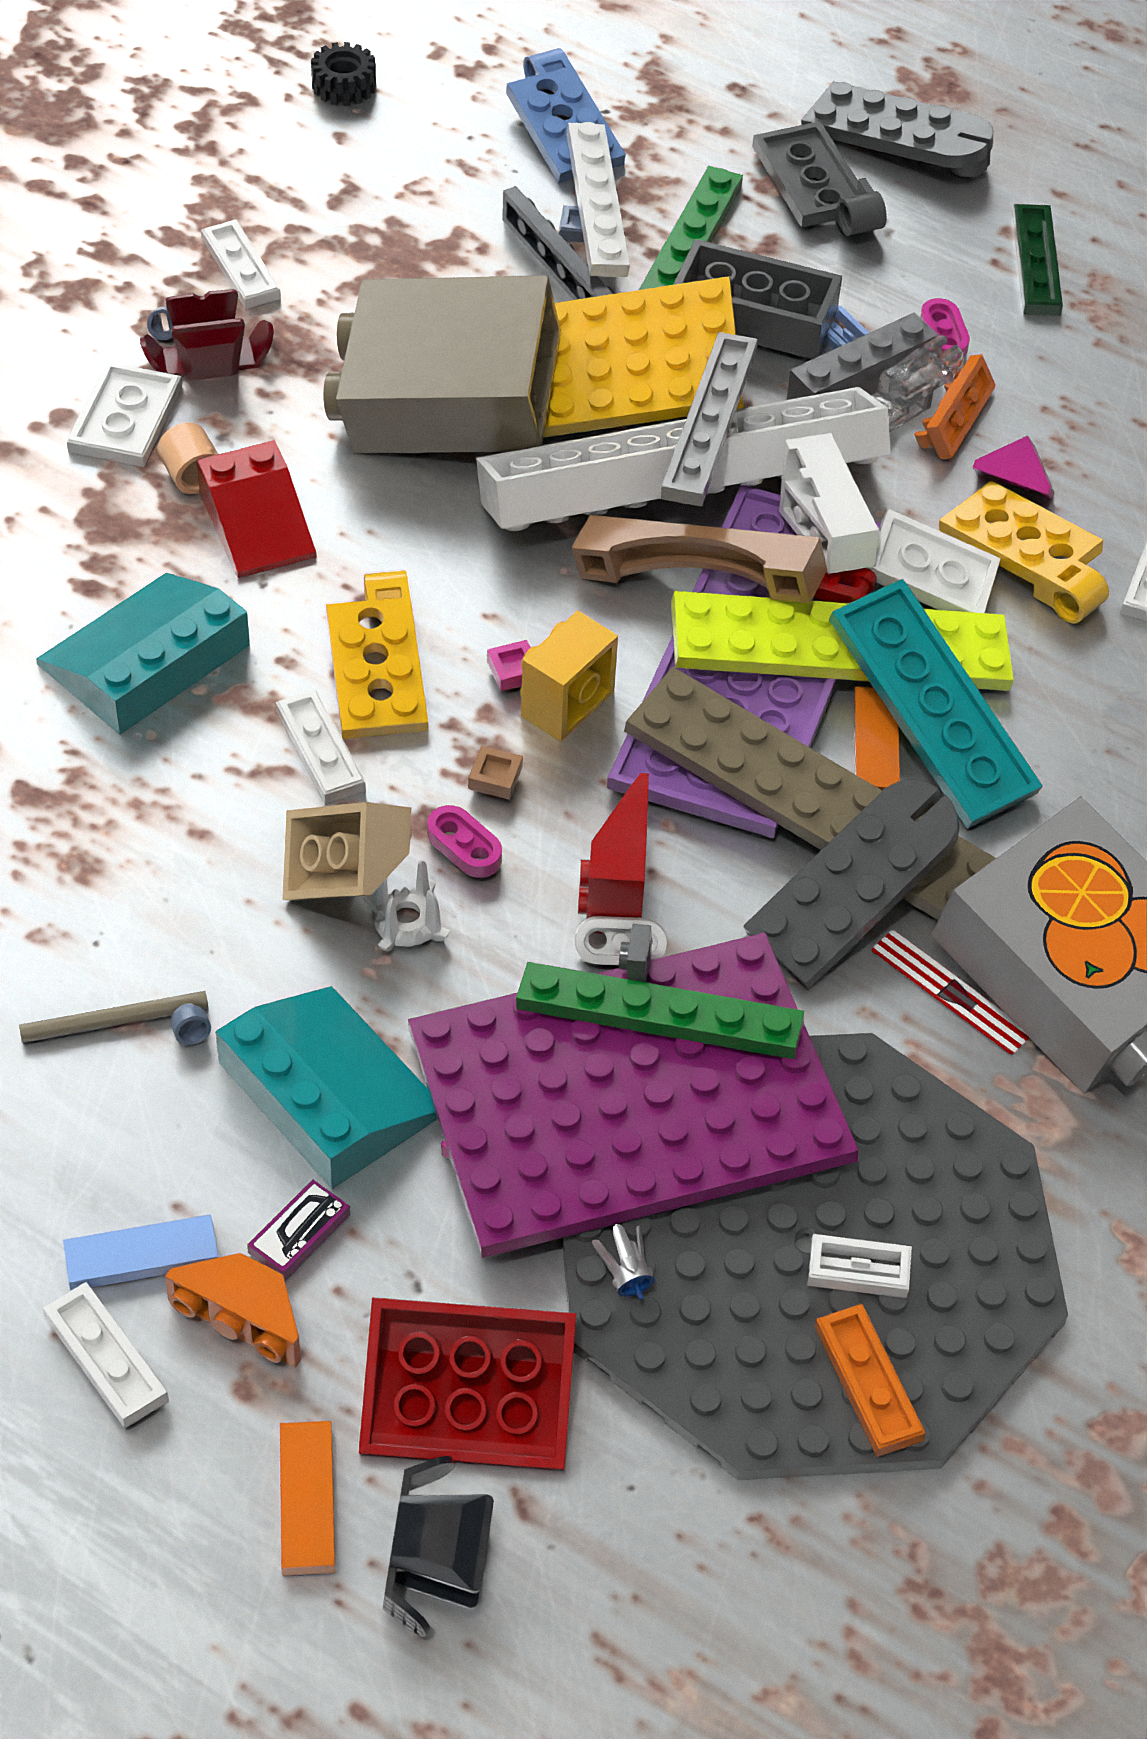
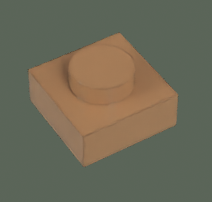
M481 746L468 777V789L510 799L523 767V756Z

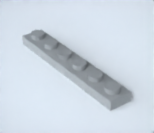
M718 332L662 483L661 499L682 504L703 505L757 352L758 339Z

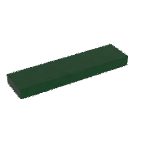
M1014 204L1012 219L1023 314L1061 316L1063 302L1051 205Z

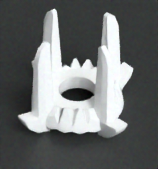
M419 860L415 889L409 890L406 886H403L400 891L395 888L389 894L386 878L371 896L363 897L365 903L375 912L374 925L379 935L383 938L377 947L385 952L392 951L396 946L410 947L420 945L428 940L444 941L451 932V930L441 927L439 904L433 893L436 882L428 879L425 861ZM408 907L415 909L420 914L416 921L402 923L397 920L396 911Z

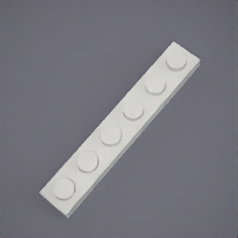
M592 122L568 123L567 141L590 276L628 277L630 263L605 124H595Z

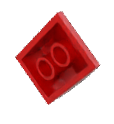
M275 440L197 460L200 496L237 578L317 558L316 549L288 466Z
M640 773L595 835L591 841L590 860L581 859L578 914L587 915L586 919L594 916L642 918L649 773ZM595 931V932H593V933H597V934H604L603 932H600V931Z

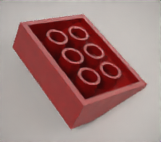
M372 1297L358 1453L423 1459L451 1456L453 1461L564 1470L576 1313Z

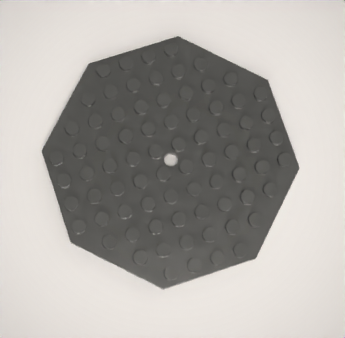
M873 1033L810 1036L859 1150L858 1162L617 1223L623 1226L629 1241H634L637 1248L636 1228L641 1225L645 1261L647 1266L652 1269L653 1277L655 1278L653 1285L642 1292V1300L637 1295L628 1297L618 1295L617 1288L613 1285L614 1277L592 1244V1240H599L620 1266L621 1261L613 1236V1227L616 1224L563 1237L562 1248L568 1313H576L574 1353L586 1362L591 1360L610 1375L612 1383L640 1405L645 1402L666 1419L665 1424L695 1448L701 1446L722 1463L721 1468L736 1480L941 1469L969 1432L972 1433L993 1409L996 1401L1011 1384L1013 1385L1036 1359L1038 1352L1051 1337L1054 1338L1060 1331L1068 1317L1035 1147L1032 1143ZM804 1234H808V1238H812L813 1234L912 1246L907 1298L807 1286L811 1253L801 1251L795 1242L803 1238ZM821 1253V1256H825V1257H833V1258H841V1259H849V1260H851V1258L853 1257V1256H845V1255ZM870 1259L872 1263L900 1266V1262ZM863 1304L926 1432L923 1442L876 1457L815 1330L817 1318Z

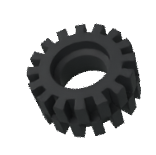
M338 42L332 43L331 49L326 45L321 47V52L316 51L314 58L311 59L312 89H314V94L316 96L321 95V100L325 103L331 99V105L336 106L339 101L343 102V106H350V101H354L356 105L362 103L361 97L368 100L371 97V93L374 94L376 90V63L374 55H371V51L367 48L362 51V45L356 44L354 48L350 47V42H344V46L339 47Z

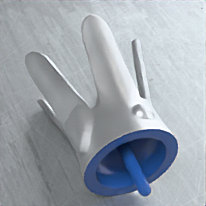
M616 1224L613 1227V1236L621 1261L620 1266L599 1240H592V1244L614 1277L613 1285L617 1288L618 1295L623 1297L637 1295L642 1300V1292L653 1285L655 1278L653 1277L652 1269L647 1266L645 1261L641 1225L636 1228L637 1248L634 1241H629L623 1226Z

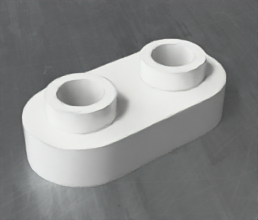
M594 916L584 920L578 926L575 933V947L581 958L592 964L619 965L621 942H630L633 924L651 925V960L661 958L664 955L667 940L663 928L656 921L649 918ZM595 931L603 932L606 935V941L601 946H594L589 942V936Z

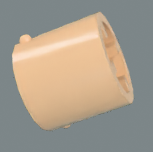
M195 423L176 425L164 433L157 446L158 455L178 489L184 494H200L197 460L218 454L204 429Z

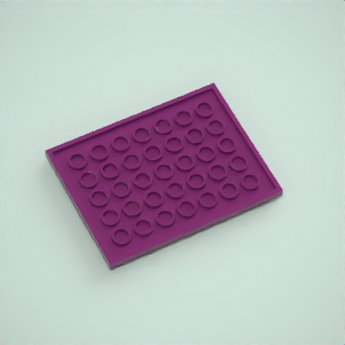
M765 932L650 961L647 983L798 1009ZM619 968L596 973L627 979V970H619ZM517 993L408 1019L413 1045L482 1258L858 1162L859 1150L804 1023L795 1059L518 1010L516 1009Z

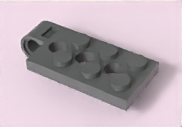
M821 121L753 135L752 147L801 227L836 220L846 236L885 227L887 212L881 194L872 189L866 178L857 180Z

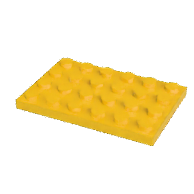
M729 276L555 303L561 335L544 437L687 417L718 332L736 335ZM741 395L737 409L744 408L743 395Z

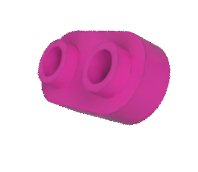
M934 298L926 301L922 305L920 318L938 334L934 357L943 362L962 360L967 355L970 336L959 308L947 299Z
M445 805L436 808L430 813L427 820V836L430 843L464 873L472 877L481 878L494 874L500 868L502 863L501 842L466 810L454 805ZM446 832H452V833H455V834H453V835H446V834H444V833H446Z

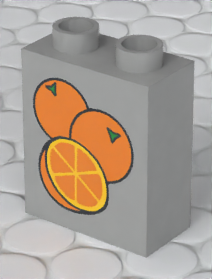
M1080 796L955 888L931 936L1085 1094L1112 1071L1127 1086L1134 1084L1147 1073V861Z

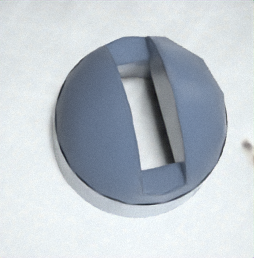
M158 307L149 315L147 328L156 339H171V328L173 325L167 307ZM160 313H164L167 316L169 330L163 331Z
M191 1003L183 1004L174 1011L171 1017V1027L174 1036L181 1044H198L205 1040L211 1032V1023L207 1013L200 1006Z

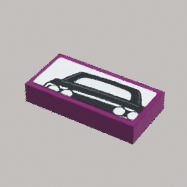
M313 1179L247 1244L248 1254L263 1265L283 1274L285 1281L348 1218L350 1206Z

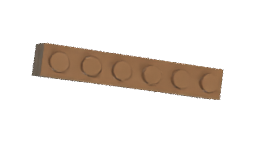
M597 515L589 516L571 547L581 579L618 583L623 576L662 568H706L733 573L755 581L768 589L770 599L811 603L827 571L820 537Z

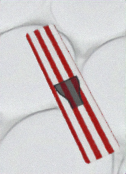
M890 931L871 949L874 954L1007 1053L1014 1054L1029 1039L1025 1032L1001 1008L897 931Z

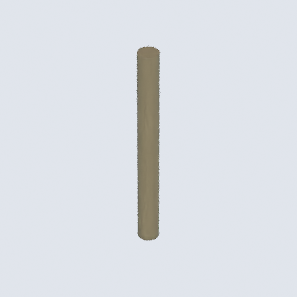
M206 991L19 1024L21 1041L25 1043L172 1016L178 1007L188 1003L200 1006L203 1010L209 1009Z

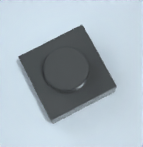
M633 924L630 942H621L619 970H627V979L647 983L652 955L651 925Z

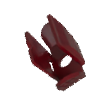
M235 289L208 291L203 296L190 293L170 296L165 300L173 325L171 333L175 347L162 348L148 334L140 338V345L145 357L156 371L186 377L187 380L194 381L234 376L238 374V370L258 368L270 350L274 329L271 322L262 320L256 325L248 338H243L244 320L242 318L235 319L238 302V292Z

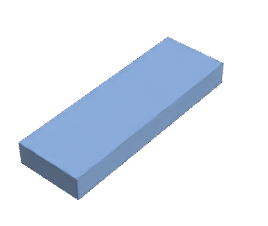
M211 1214L63 1240L70 1291L85 1282L92 1288L166 1275L171 1268L218 1258Z

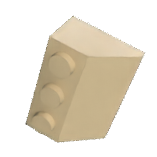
M361 802L286 810L282 900L296 901L371 896L410 854V840L412 837L411 807Z

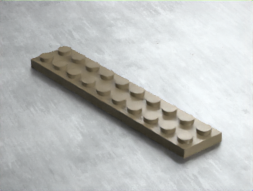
M675 667L669 670L627 719L624 732L820 850L882 792L881 789ZM958 836L955 846L948 855L902 899L938 920L953 890L996 858Z

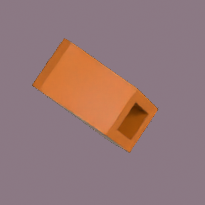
M236 1253L171 1268L165 1275L168 1301L182 1315L190 1318L196 1315L211 1323L214 1329L222 1336L231 1340L239 1338L255 1346L258 1353L269 1361L276 1363L283 1361L294 1368L301 1361L299 1334L283 1274L242 1253Z

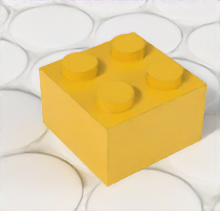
M578 610L565 622L557 623L550 635L538 646L531 647L522 659L521 717L558 741H563L614 693L618 635Z

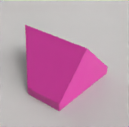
M1028 435L976 459L972 468L978 474L985 476V473L1000 478V482L1015 485L1029 492L1031 489L1040 492L1045 498L1052 500L1055 493L1038 451Z

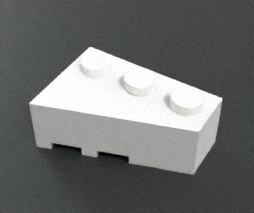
M826 433L785 440L780 514L797 535L820 537L828 574L875 566L876 550L881 545V534L832 434Z

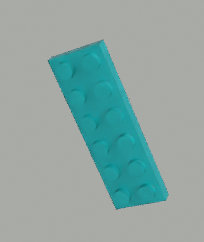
M900 579L832 611L829 618L830 623L943 793L952 801L956 813L967 829L1039 793L1043 785L904 579Z

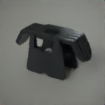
M451 1456L437 1457L404 1469L383 1610L408 1630L421 1637L427 1635L431 1629L430 1625L416 1609L393 1592L394 1585L468 1609H473L477 1606L479 1592L482 1587L494 1504L493 1497L488 1494L409 1495V1491L430 1484L449 1474L455 1468V1463Z

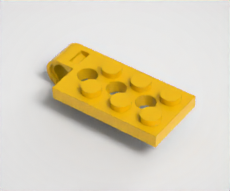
M992 480L939 519L940 532L1001 558L999 566L1034 584L1033 597L1052 607L1057 615L1068 623H1079L1109 597V587L1104 577L1095 569L1087 566L1089 562L1102 553L1103 539ZM1064 556L1067 559H1055L1053 557Z
M406 570L364 574L365 601L326 604L342 739L428 731L429 722ZM366 617H375L382 624L376 628L369 629L363 627L360 621ZM379 652L384 654L387 659L381 664H371L364 657L369 653ZM376 688H385L392 695L388 699L380 701L370 697L369 693Z

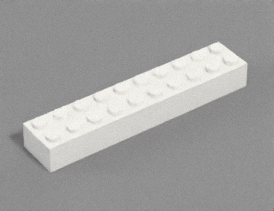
M860 387L737 409L707 493L721 492L728 485L739 483L743 486H754L761 484L764 478L775 476L782 478L785 440L831 433L845 463L868 464L875 462L877 457L890 454L888 407ZM686 419L476 458L481 504L502 529L505 528L509 531L524 530L530 526V523L540 521L561 523L567 521L571 515L582 513L589 516L602 515L608 512V508L618 506L626 508L643 507L647 504V501L661 498L662 483Z

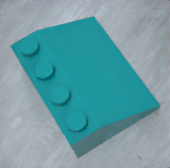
M166 572L37 657L36 663L115 732L121 735L249 647L248 613L219 588Z
M332 986L255 1006L215 1031L219 1064L331 1189H334L437 1120L428 1088Z

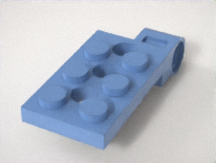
M561 48L525 57L523 61L525 78L507 83L506 95L558 184L574 179L567 141L568 123L592 122L595 124H605L612 168L624 165L625 152L565 52ZM543 90H551L554 94L548 95ZM555 115H565L570 119L562 120L559 117H555Z

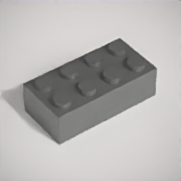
M698 239L694 240L673 285L729 276L736 335L758 339L757 345L811 359L819 356L838 309L842 275Z

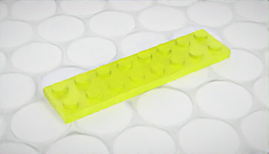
M674 591L671 604L675 668L869 681L829 621L832 611L849 603L823 601L801 603L773 600L768 597ZM924 609L977 689L1010 691L1014 678L1005 615Z

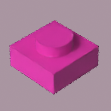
M527 640L487 649V663L500 691L522 686L521 662L525 653L531 648Z

